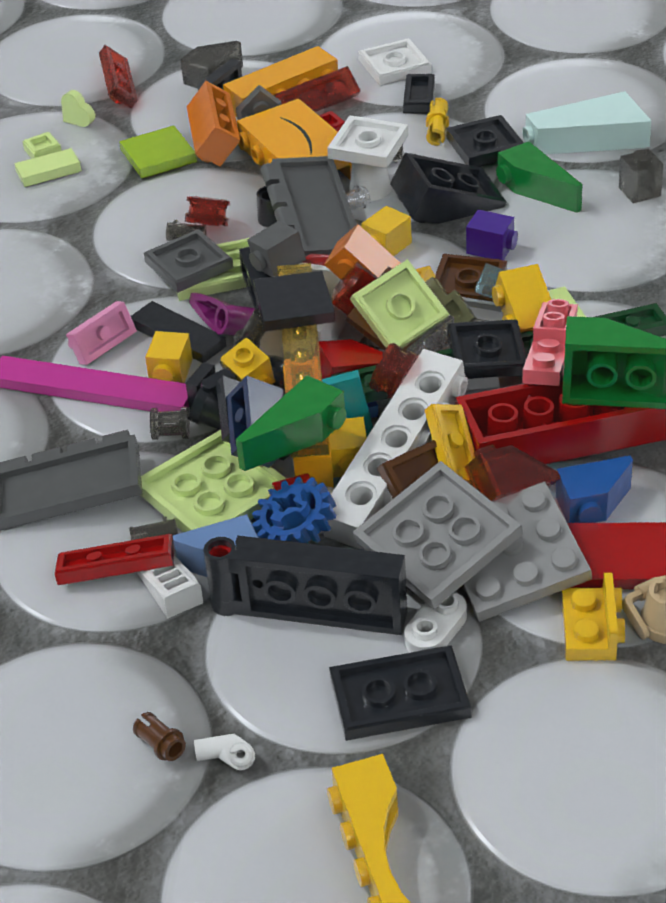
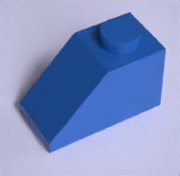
M631 455L557 469L556 499L567 523H596L606 521L631 489L633 467Z

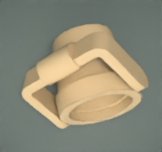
M666 575L653 577L635 586L634 591L622 600V609L639 638L642 640L650 638L662 644H666ZM638 600H645V604L639 614L633 603Z

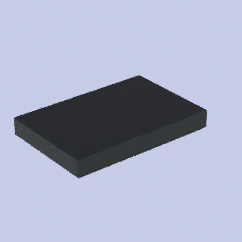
M452 645L329 667L330 679L345 741L472 718V708Z

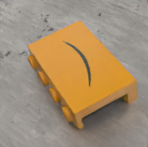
M300 99L237 120L240 136L238 146L241 150L247 152L253 161L260 166L271 163L272 159L328 156L327 147L338 133ZM334 160L337 170L341 171L351 180L352 162Z

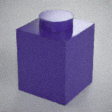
M477 210L466 226V254L504 260L509 251L514 250L516 247L518 231L514 230V217Z

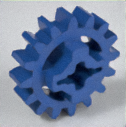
M297 477L292 485H289L286 480L282 481V489L276 491L271 488L268 490L270 494L268 500L259 499L258 504L262 509L252 513L256 520L252 526L258 538L307 543L312 539L318 543L321 541L318 534L321 531H330L331 526L328 521L336 519L337 516L333 510L337 506L327 487L323 482L317 484L315 478L312 477L305 484L301 477Z

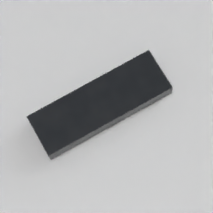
M151 301L131 315L136 330L152 338L155 331L189 333L192 357L201 363L207 362L227 347L226 337L154 301Z

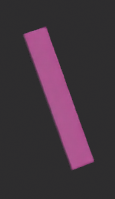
M3 355L0 358V388L182 417L185 416L189 408L186 383Z

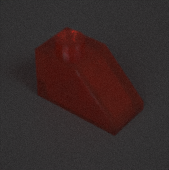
M495 445L485 446L475 451V458L464 467L469 478V484L491 501L544 481L548 488H550L561 479L558 471L512 445L496 449Z

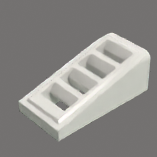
M175 555L174 566L137 572L167 619L203 604L201 585Z

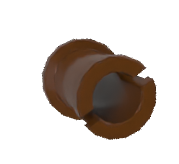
M152 712L141 714L142 718L150 723V725L147 726L137 718L133 725V733L154 749L155 756L160 760L174 761L178 759L186 747L183 733L176 728L170 729Z

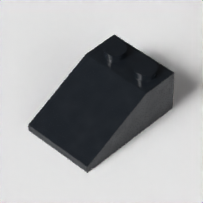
M406 152L390 182L398 199L407 209L409 216L419 223L432 222L440 224L472 216L477 210L492 211L503 208L507 203L483 168Z

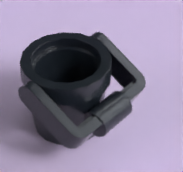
M229 367L202 380L201 387L189 413V421L221 430L216 382L222 376L237 380V376Z

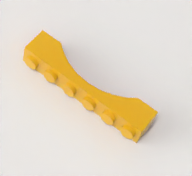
M379 754L332 767L333 786L327 788L329 804L333 814L341 813L344 822L340 823L342 839L346 850H355L358 859H354L353 864L360 887L368 886L372 896L367 898V902L410 903L401 892L392 875L386 855L390 833L398 817L397 787L384 755Z

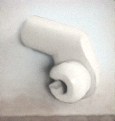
M235 734L194 740L197 761L219 758L234 769L245 770L255 760V752L252 746Z

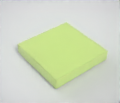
M408 259L354 293L350 298L351 302L391 355L445 321L450 315Z

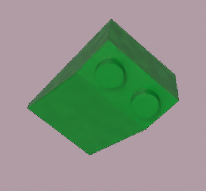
M567 316L562 404L666 409V339L607 318Z

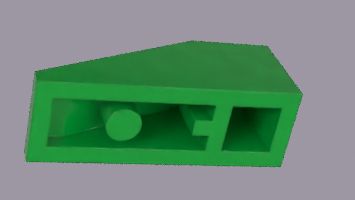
M528 141L498 152L496 175L498 180L511 191L575 213L582 211L583 184Z
M306 375L236 438L239 468L247 471L323 442L331 433L339 429L346 420L344 391Z

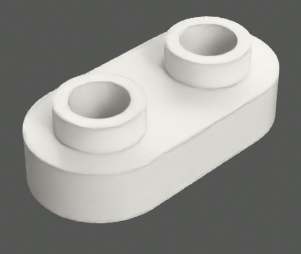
M454 592L435 609L425 602L405 627V647L409 653L444 647L450 643L467 620V603L463 596Z

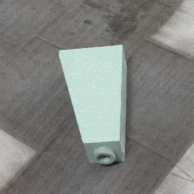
M624 91L526 114L522 135L524 142H531L544 154L650 147L652 120Z

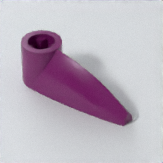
M191 293L190 305L199 317L217 334L248 338L255 335V320L258 316L255 308L235 306L212 296Z

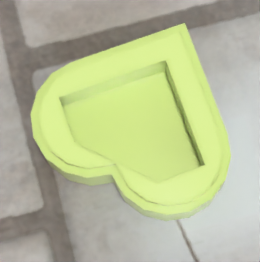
M70 90L62 96L63 122L86 127L95 120V111L89 104L85 103L81 93L76 90Z

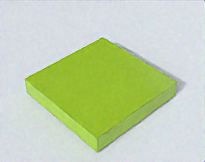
M174 125L119 141L122 153L142 179L197 162L195 151Z

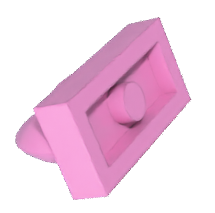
M116 301L67 333L66 336L68 338V346L73 349L79 364L88 365L137 332L125 303Z

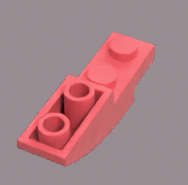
M553 299L542 303L533 327V342L523 367L522 383L560 386L564 374L567 316L577 317L578 304H569L568 301L563 299Z

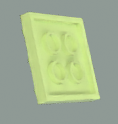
M221 430L142 475L143 495L140 496L182 532H187L246 514L250 520L253 519L252 513L262 509L258 504L259 499L268 500L270 497L268 490L272 488V483L286 478L274 468L262 465L247 471L240 469L238 457L231 455L230 443L222 441Z

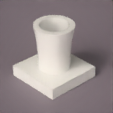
M351 115L348 117L327 147L328 159L352 162L349 192L353 197L363 201H375L385 198L391 193L392 186L390 185L388 166L408 137V124Z

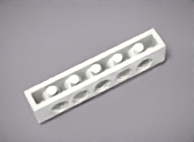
M426 349L421 351L331 495L337 505L333 510L337 516L336 519L328 521L331 530L323 531L324 537L360 550H365L355 541L353 531L393 500L387 489V483L381 478L376 468L386 461L432 441L424 410L431 404L454 405L456 397L465 394L468 378L465 377L462 360Z

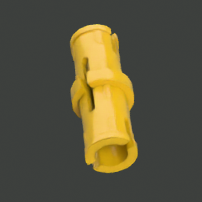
M435 98V102L433 100L430 102V112L426 117V127H428L426 139L428 143L434 146L440 145V141L444 143L445 130L449 126V117L447 116L448 102L443 98Z

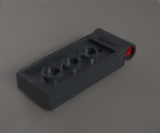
M237 535L235 543L227 537H216L210 539L204 545L203 552L213 611L218 615L231 616L236 614L402 635L407 616L405 555Z

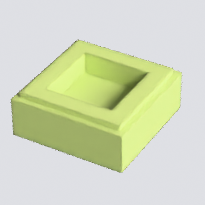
M50 132L22 141L24 150L31 159L62 151L61 145Z

